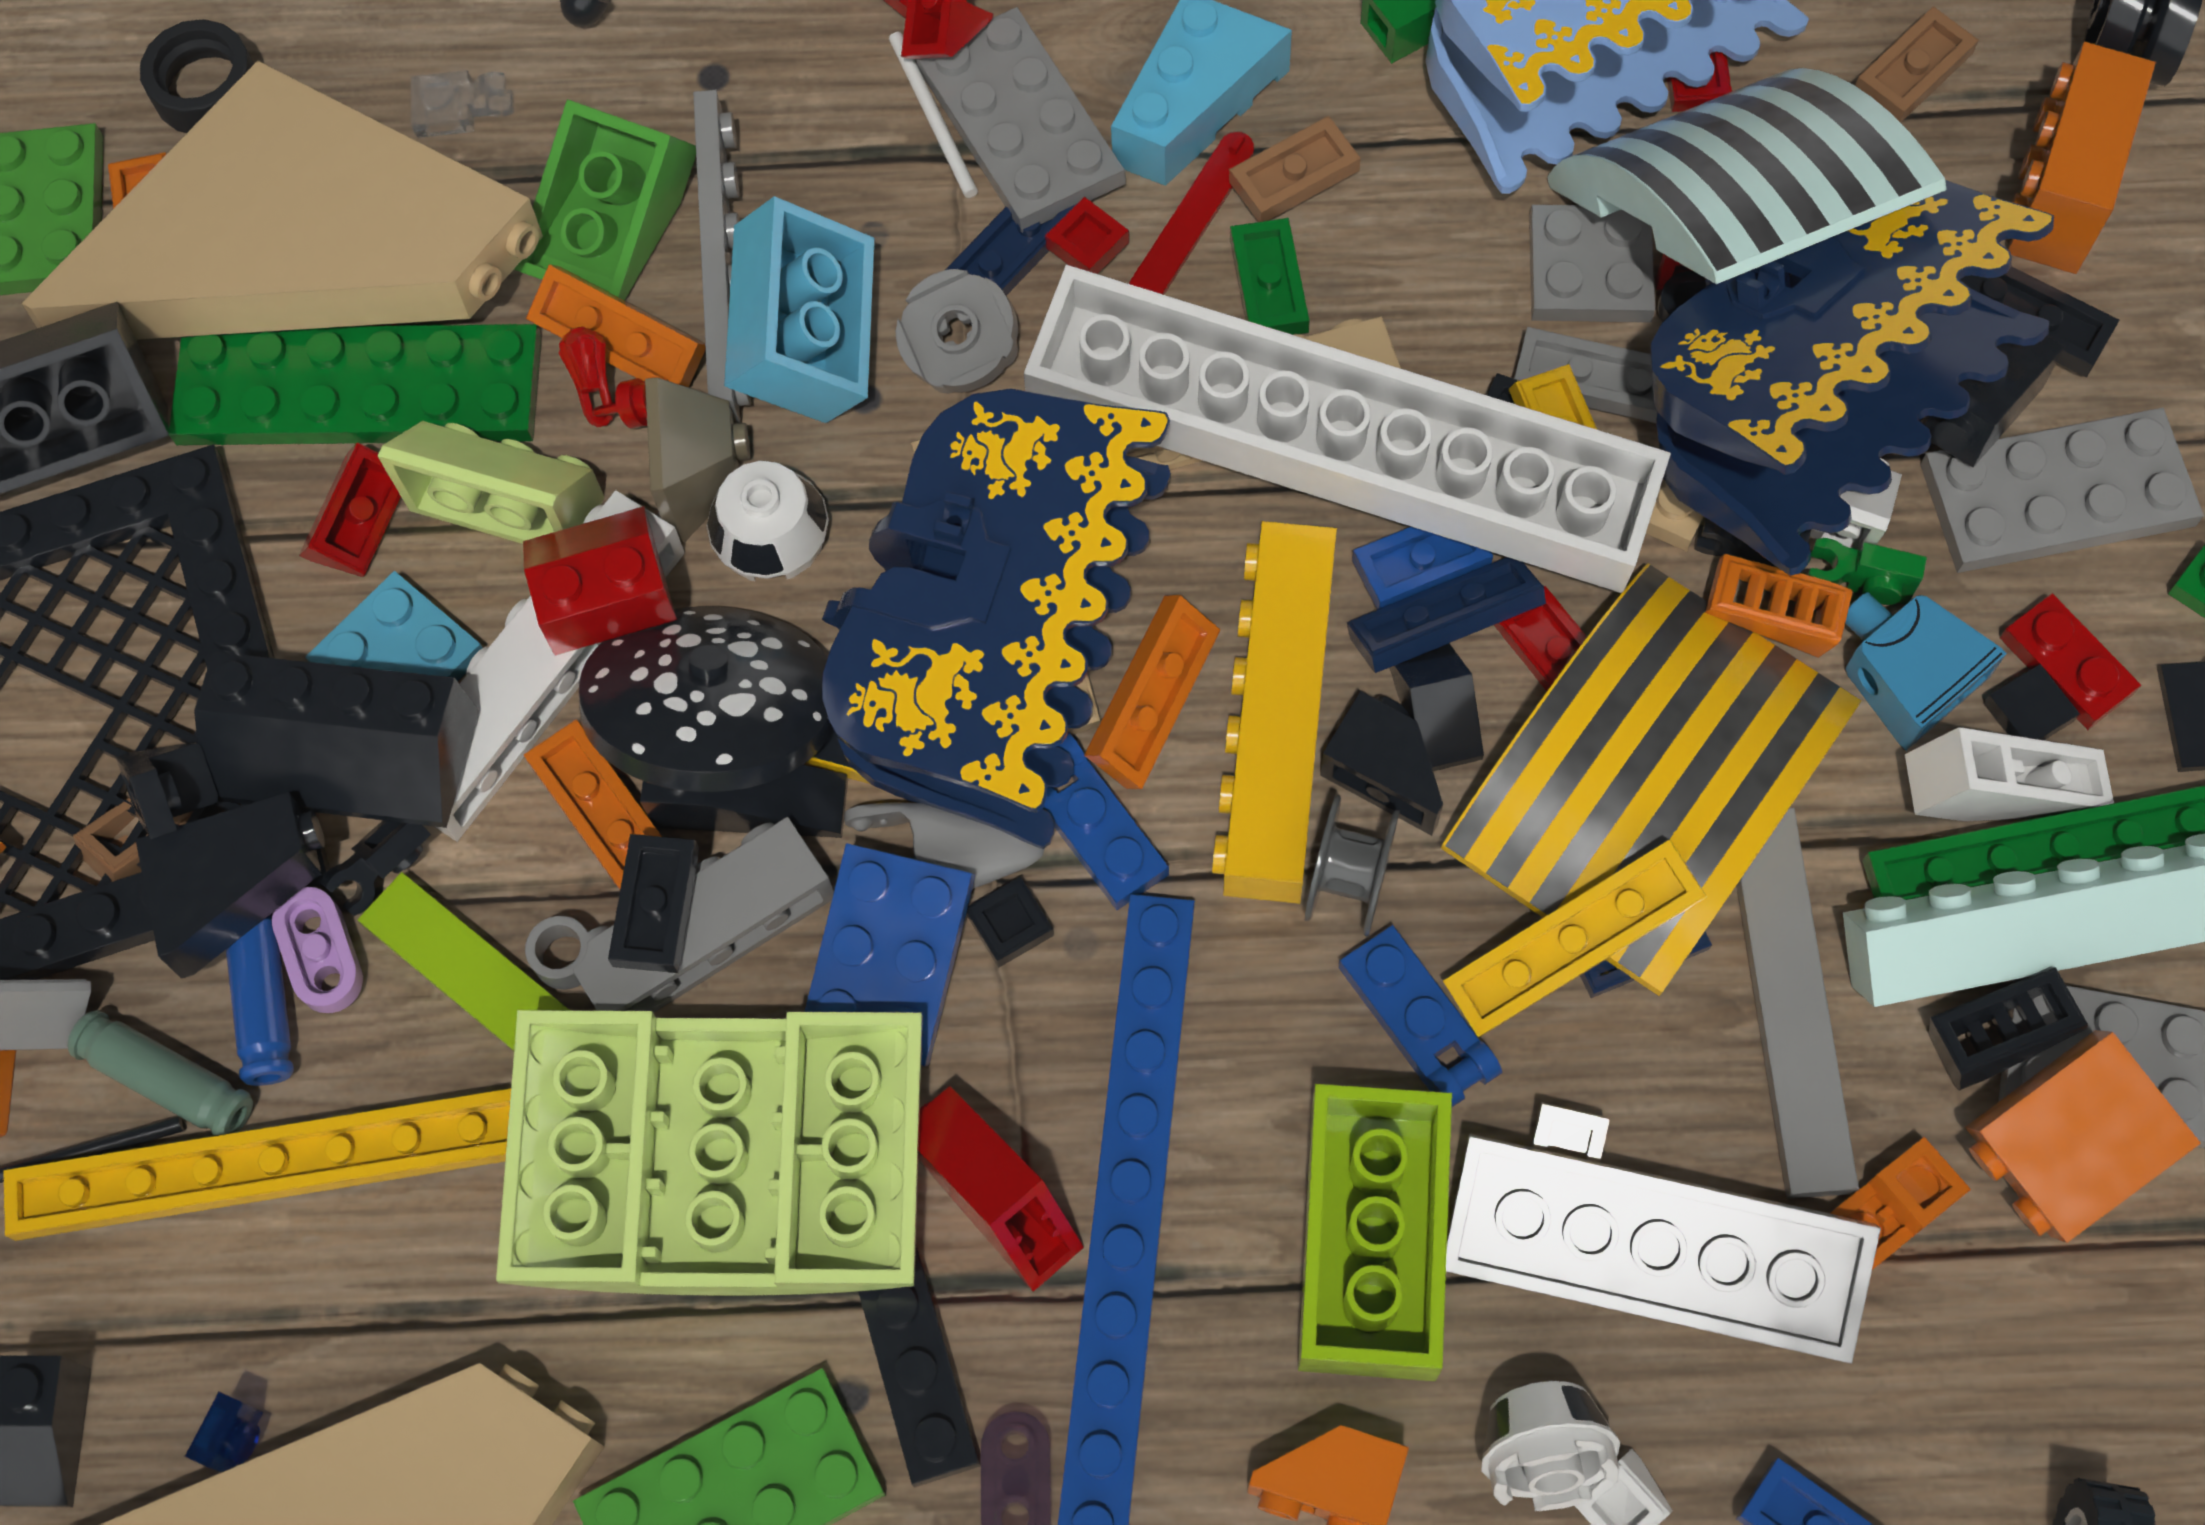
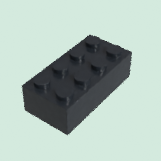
M118 301L0 341V494L169 436L168 405Z

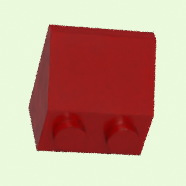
M644 506L523 541L524 572L538 625L555 656L677 620Z

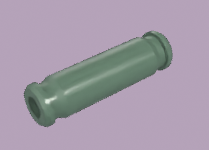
M100 1010L91 1011L83 1015L70 1032L67 1047L72 1057L78 1060L86 1059L95 1070L195 1126L211 1129L214 1136L239 1132L251 1114L253 1101L250 1093L243 1089L235 1090L227 1080L120 1021H111L109 1016Z

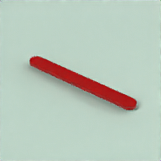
M1231 132L1221 139L1128 284L1165 295L1233 189L1229 183V169L1253 157L1254 142L1251 137L1242 132Z

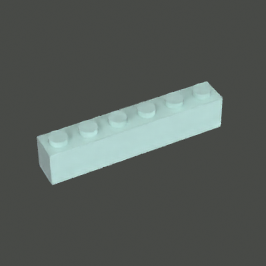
M2205 834L2187 838L2184 846L2164 850L2152 846L2129 848L2121 853L2122 858L2103 862L2092 859L2067 860L2058 864L2057 871L2037 875L2024 871L2006 872L1995 876L1991 884L1971 888L1963 884L1940 885L1930 889L1929 896L1910 900L1893 896L1871 899L1865 903L1864 909L1843 912L1851 987L1872 1006L1878 1007L2034 976L2054 967L2060 971L2205 942Z

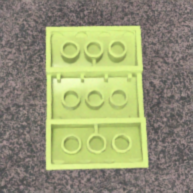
M517 1010L496 1281L503 1284L566 1290L715 1296L822 1294L914 1286L922 1013L787 1012L786 1019L656 1018L652 1011Z

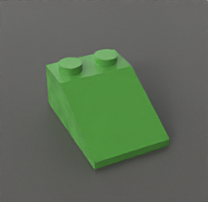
M567 99L533 204V210L543 237L538 241L533 253L526 259H522L514 270L542 280L549 264L560 266L625 301L681 203L696 157V146L671 135Z

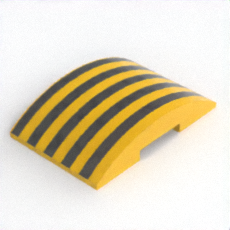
M1647 563L1605 613L1548 689L1478 789L1443 842L1441 849L1544 918L1667 840H1671L1707 895V898L1606 959L1610 964L1660 996L1782 820L1862 700L1761 635L1705 613L1708 601Z

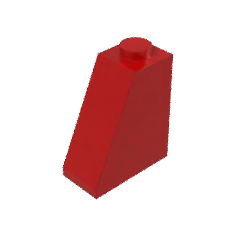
M951 1086L934 1100L920 1108L919 1161L1023 1282L1034 1292L1084 1248L1047 1186Z

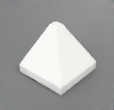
M1633 1449L1629 1450L1618 1461L1620 1470L1616 1483L1605 1480V1478L1590 1486L1592 1499L1574 1505L1591 1525H1658L1673 1511L1643 1461Z

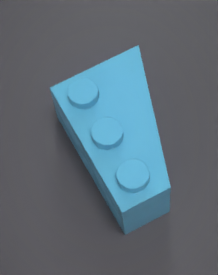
M1179 0L1111 125L1112 151L1124 170L1166 186L1215 140L1216 132L1236 114L1239 116L1243 115L1253 105V98L1272 80L1278 82L1290 71L1292 30L1214 0Z

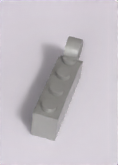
M786 817L775 825L769 822L754 828L743 838L740 847L720 859L719 857H710L697 864L678 973L613 967L608 960L614 925L609 928L607 926H600L587 932L580 922L567 916H554L538 923L527 938L525 954L529 965L543 983L560 990L572 989L581 985L597 1011H652L654 1013L831 902L834 891L828 876L790 819ZM562 937H573L580 940V952L572 964L561 969H551L544 966V953L553 941Z

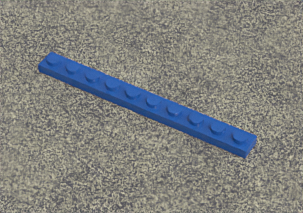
M1130 894L1058 1525H1129L1195 900Z

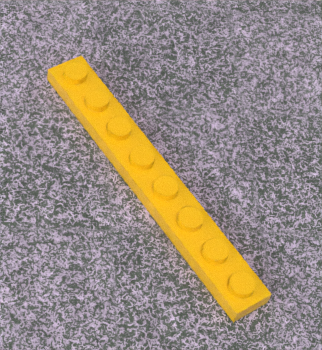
M511 1088L3 1170L5 1236L18 1241L505 1162Z

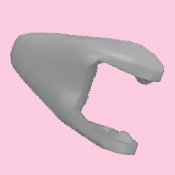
M888 802L860 805L848 809L844 813L845 825L857 831H866L868 828L896 826L909 822L913 834L914 859L976 874L972 889L1023 870L1038 861L1044 853V849L1023 842L1000 830L923 803Z

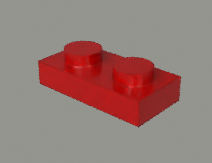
M2053 593L2008 626L2000 637L2004 644L2029 670L2039 664L2043 666L2078 710L2080 715L2076 719L2087 730L2128 700L2141 687L2137 679Z

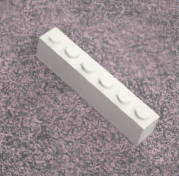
M615 490L604 505H598L589 512L583 524L642 506ZM646 509L666 578L685 552L675 527ZM531 596L528 599L520 600L511 609L503 631L490 647H484L474 655L468 665L466 677L460 683V686L478 708L479 715L447 828L435 827L456 842H458L524 758V754L533 747L577 691L582 669L589 656L600 644H593L555 656L538 625Z

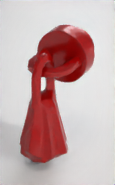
M584 326L571 328L559 342L560 350L558 354L573 379L583 414L589 424L596 427L607 426L614 418V414L619 413L623 423L630 429L647 426L645 382L639 378L621 381L616 388V402H612L606 376V342L603 340V336ZM599 391L603 405L593 409L589 393Z

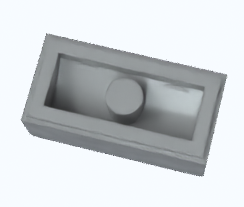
M86 979L0 980V1050L68 1049L67 1042L70 1032L77 1021L86 1013L91 994L90 981H86Z

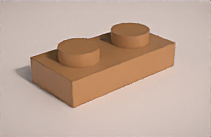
M1933 6L1858 77L1855 86L1874 98L1901 123L1974 53L1979 40Z
M1327 116L1229 169V183L1258 222L1269 221L1357 173L1360 170L1361 158L1332 119Z

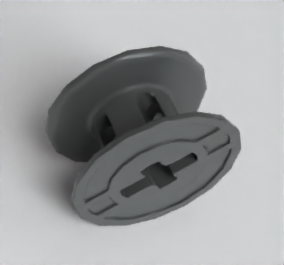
M1335 795L1312 879L1304 920L1309 921L1313 917L1320 891L1367 902L1369 906L1363 934L1369 936L1400 810H1394L1392 813L1386 838L1379 839L1337 828L1341 796Z

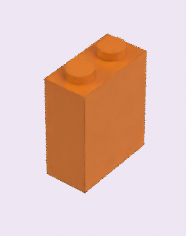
M2094 1030L1965 1127L1977 1142L1969 1148V1151L1980 1167L1995 1182L2004 1177L2020 1197L2012 1203V1206L2028 1228L2038 1237L2047 1232L2050 1237L2065 1243L2071 1241L2201 1144L2113 1032Z

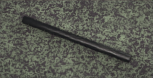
M176 1116L0 1166V1183L4 1182L3 1170L106 1154L184 1132V1121L181 1117Z

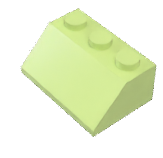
M421 421L383 444L378 454V458L409 511L521 544L525 540L583 524L589 512L594 507L601 505L604 499L594 471L583 461L567 455H560L557 459L536 454L527 445L511 439H503L501 443L484 439L469 428L455 423H447L445 427Z

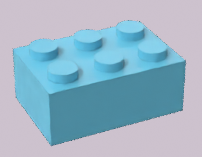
M775 196L735 224L724 387L823 423L831 421L867 399L874 237Z

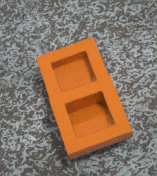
M1923 1137L1829 1214L1874 1223L1881 1228L1872 1267L1873 1270L1971 1189L1932 1144Z

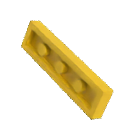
M1667 840L1446 978L1443 982L1477 1037H1482L1707 898V895L1672 841Z

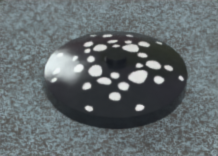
M696 606L674 609L677 618L675 621L601 642L589 656L582 669L579 680V710L581 724L590 743L601 756L621 771L642 781L665 788L692 792H723L768 783L787 775L809 761L825 744L833 729L822 699V675L827 662V656L812 639L793 626L779 619L750 610L720 606Z

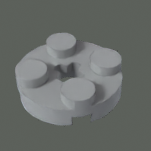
M944 270L922 280L911 290L906 298L908 305L903 311L901 321L898 319L895 331L899 352L913 373L940 393H960L981 388L997 378L1004 368L1012 364L1017 357L1018 321L1015 310L1001 288L988 278L984 279L979 275H971L966 270ZM958 317L963 324L972 323V330L967 333V339L960 344H956L954 341L943 342L942 336L950 332L948 322L953 318Z

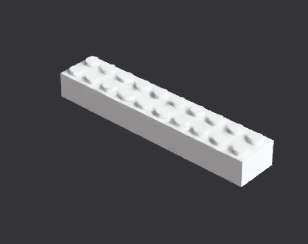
M1066 265L1024 371L1025 391L1100 405L1167 412L1170 426L1162 443L1157 445L1159 447L1619 593L1624 592L1636 566L1671 455L1670 452L1069 265Z

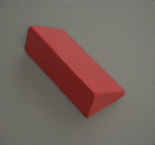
M358 442L348 451L300 551V557L360 577L365 575L401 497L378 458V452Z

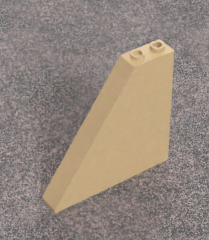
M257 61L21 304L36 327L40 328L118 301L136 340L470 319L485 301L495 296L501 283L522 259H526L533 253L543 235L528 197Z
M478 1363L99 1525H552L604 1449V1446L588 1436L595 1425L592 1420L562 1400L552 1412L532 1398L540 1386L508 1364H505L497 1375Z

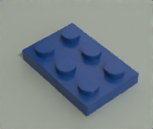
M846 843L804 1012L922 1013L921 1065L929 1066L976 874Z

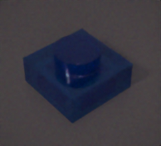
M218 1392L184 1457L221 1473L236 1467L237 1464H243L257 1445L261 1432L260 1426L257 1424L264 1412Z

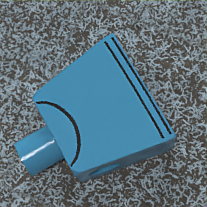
M1866 592L1849 607L1845 622L1863 640L1845 668L1847 675L1899 745L1906 751L1984 684L2007 654L2000 646L1923 595L1913 598L1893 616L1869 592Z

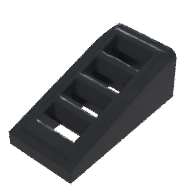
M2054 967L1930 1017L1929 1036L1953 1083L1960 1091L1987 1080L2086 1030L2088 1023L2058 970ZM2041 994L2057 1019L2056 1022L2048 1025L2045 1024L2032 999ZM2016 1007L2030 1032L2020 1035L2008 1014V1011ZM1990 1020L1994 1023L2003 1040V1043L1996 1046L1992 1044L1982 1025ZM1967 1033L1977 1051L1976 1054L1968 1057L1957 1038Z

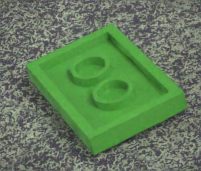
M96 123L0 133V295L33 292L102 221L104 136Z

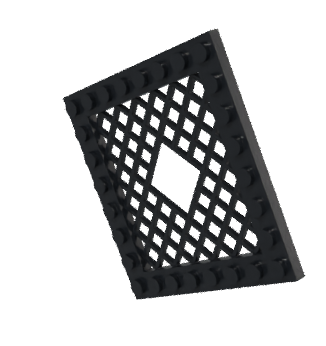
M214 444L0 512V581L10 578L0 593V619L4 613H7L27 622V625L11 649L0 645V657L3 658L0 663V690L18 665L113 709L47 812L0 791V803L3 804L0 808V835L16 811L40 821L22 850L0 840L6 846L2 853L15 859L0 883V910L3 905H6L19 912L0 919V980H37L155 940L142 872L113 882L105 873L99 884L95 886L72 875L83 859L82 851L76 844H74L60 868L35 856L53 828L72 837L82 830L60 819L78 790L102 801L87 826L123 802L131 805L127 811L137 818L132 803L122 799L127 788L121 773L109 792L84 781L102 753L114 759L117 756L128 753L109 744L126 716L150 727L134 752L153 749L163 733L186 744L197 743L196 731L193 735L170 724L187 696L197 701L200 689L193 686L205 667L208 668L212 653L221 652L275 658L223 459ZM171 526L174 538L157 530ZM130 539L118 559L98 550ZM147 539L171 549L154 575L131 565ZM88 558L111 568L94 594L72 584ZM70 559L58 578L38 569ZM179 562L187 590L167 581ZM124 574L147 584L131 610L108 601V598ZM29 577L51 587L35 613L12 604ZM160 591L184 601L167 627L144 617ZM64 594L87 603V606L71 630L47 620ZM100 610L124 620L107 647L84 637ZM192 614L194 615L200 642L180 634ZM137 626L160 637L144 663L120 653ZM41 629L64 639L47 666L23 656ZM173 643L197 653L181 680L156 670ZM77 646L100 656L83 683L59 673ZM113 663L137 673L120 700L96 690ZM150 679L174 690L157 717L133 707ZM217 801L213 805L193 811L186 823L207 817L214 805L226 811L241 807V805ZM138 821L121 848L102 838L97 840L116 857L136 843L135 839L146 836L147 832L140 821ZM325 847L316 850L321 874L305 887L322 885L320 882L324 874L330 869ZM29 866L53 877L34 907L10 896ZM66 884L82 891L56 900Z

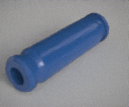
M271 913L226 949L237 1055L242 1061L239 1077L245 1084L253 1086L272 1085L289 1079L294 1072L293 1062L289 1061L288 1056L291 1050V1039L281 953L273 931Z

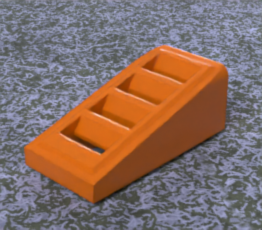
M1724 554L1718 561L1705 613L1819 658L1840 642L1853 591L1828 580L1801 573L1790 576L1778 567ZM1739 580L1748 583L1743 604L1733 602ZM1764 590L1772 592L1767 611L1759 609ZM1789 600L1797 602L1793 617L1785 616ZM1814 610H1817V611H1816V615H1815V619H1814V623H1812L1811 621H1812V617H1813Z

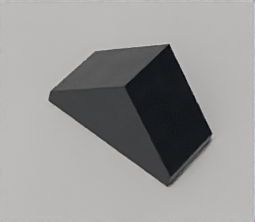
M1450 643L1390 667L1400 704L1409 712L1410 717L1418 722L1433 771L1483 760L1484 751L1473 676Z

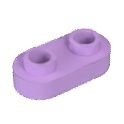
M304 887L273 912V931L295 994L314 1011L320 1013L338 1012L351 1005L358 997L363 984L362 970L339 906L323 890L315 887ZM320 917L321 922L317 930L304 934L302 929L305 922L310 918ZM333 973L340 974L339 983L335 988L329 991H322V982L328 975Z

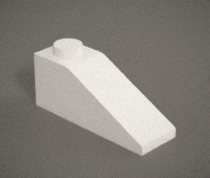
M1958 727L1905 754L1915 815L1957 821L2039 818L2114 804L2104 750Z

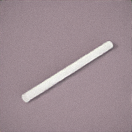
M895 32L890 35L889 41L965 198H972L978 193L974 181L915 60L901 57L903 35L901 32Z

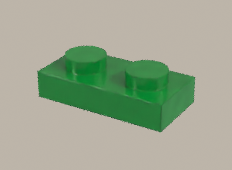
M1289 218L1230 226V243L1245 320L1291 335L1309 333L1310 320Z

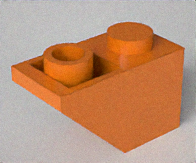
M1340 1425L1254 1470L1247 1493L1260 1497L1258 1509L1292 1521H1298L1300 1511L1327 1519L1326 1525H1387L1409 1447Z

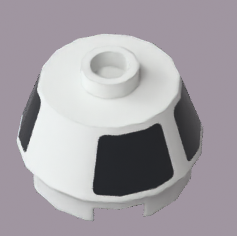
M757 461L742 465L731 472L724 480L711 504L707 531L711 548L723 564L730 567L737 574L750 581H755L754 577L769 579L781 575H786L787 579H792L809 568L822 550L829 518L824 498L811 481L779 463Z
M1563 1381L1531 1383L1515 1388L1500 1396L1490 1407L1481 1471L1491 1481L1493 1495L1502 1505L1506 1506L1513 1500L1512 1496L1532 1498L1535 1511L1567 1508L1590 1501L1592 1499L1590 1485L1604 1478L1614 1483L1618 1481L1620 1469L1617 1455L1619 1453L1620 1440L1591 1396L1582 1386Z

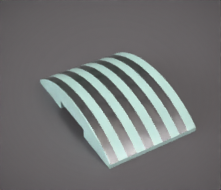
M1805 68L1790 69L1563 159L1554 166L1547 177L1551 189L1599 217H1604L1622 209L1652 226L1658 251L1715 284L1947 190L1945 177L1912 134L1887 109L1855 85L1835 75Z

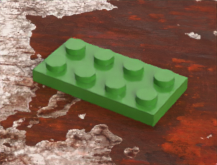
M821 1368L573 1500V1503L583 1525H832L886 1496L826 1372Z

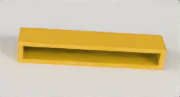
M1262 521L1260 543H1247L1244 580L1255 581L1253 600L1241 599L1238 637L1249 638L1247 658L1235 657L1231 695L1243 696L1241 716L1229 715L1225 746V753L1237 754L1235 776L1222 774L1219 813L1231 814L1229 835H1216L1212 873L1224 874L1223 896L1297 904L1301 902L1337 528Z

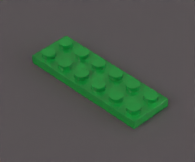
M536 324L347 326L181 337L169 436L176 446L387 443L421 421H425L445 427L447 423L459 424L474 431L479 437L495 442H501L503 439L533 442L542 335Z

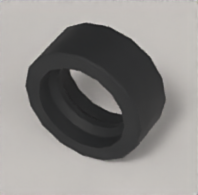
M205 19L183 21L163 30L148 44L140 61V82L161 119L176 131L188 133L254 65V62L240 36L225 24ZM211 57L231 61L232 68L227 79L216 90L201 97L181 98L170 94L169 87L174 76L185 65L198 59Z

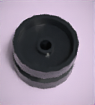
M2093 0L2083 43L2088 42L2126 54L2131 53L2133 56L2156 62L2150 83L2166 86L2171 82L2181 64L2193 34L2203 0Z

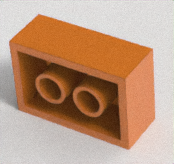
M2084 42L2073 65L2065 62L2061 63L2053 82L2050 96H2045L2033 126V131L2037 132L2038 135L2035 145L2031 144L2019 172L2018 179L2024 180L2020 193L2016 192L2012 199V203L2054 215L2053 230L2047 236L2036 241L2027 242L2011 238L2008 246L2011 255L2073 274L2078 273L2113 211L2156 62Z

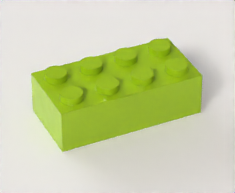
M1315 1084L1311 1111L1298 1371L1436 1381L1442 1371L1452 1093Z

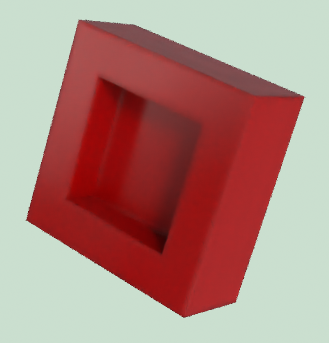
M1084 197L1045 235L1046 248L1069 266L1098 274L1129 243V230Z

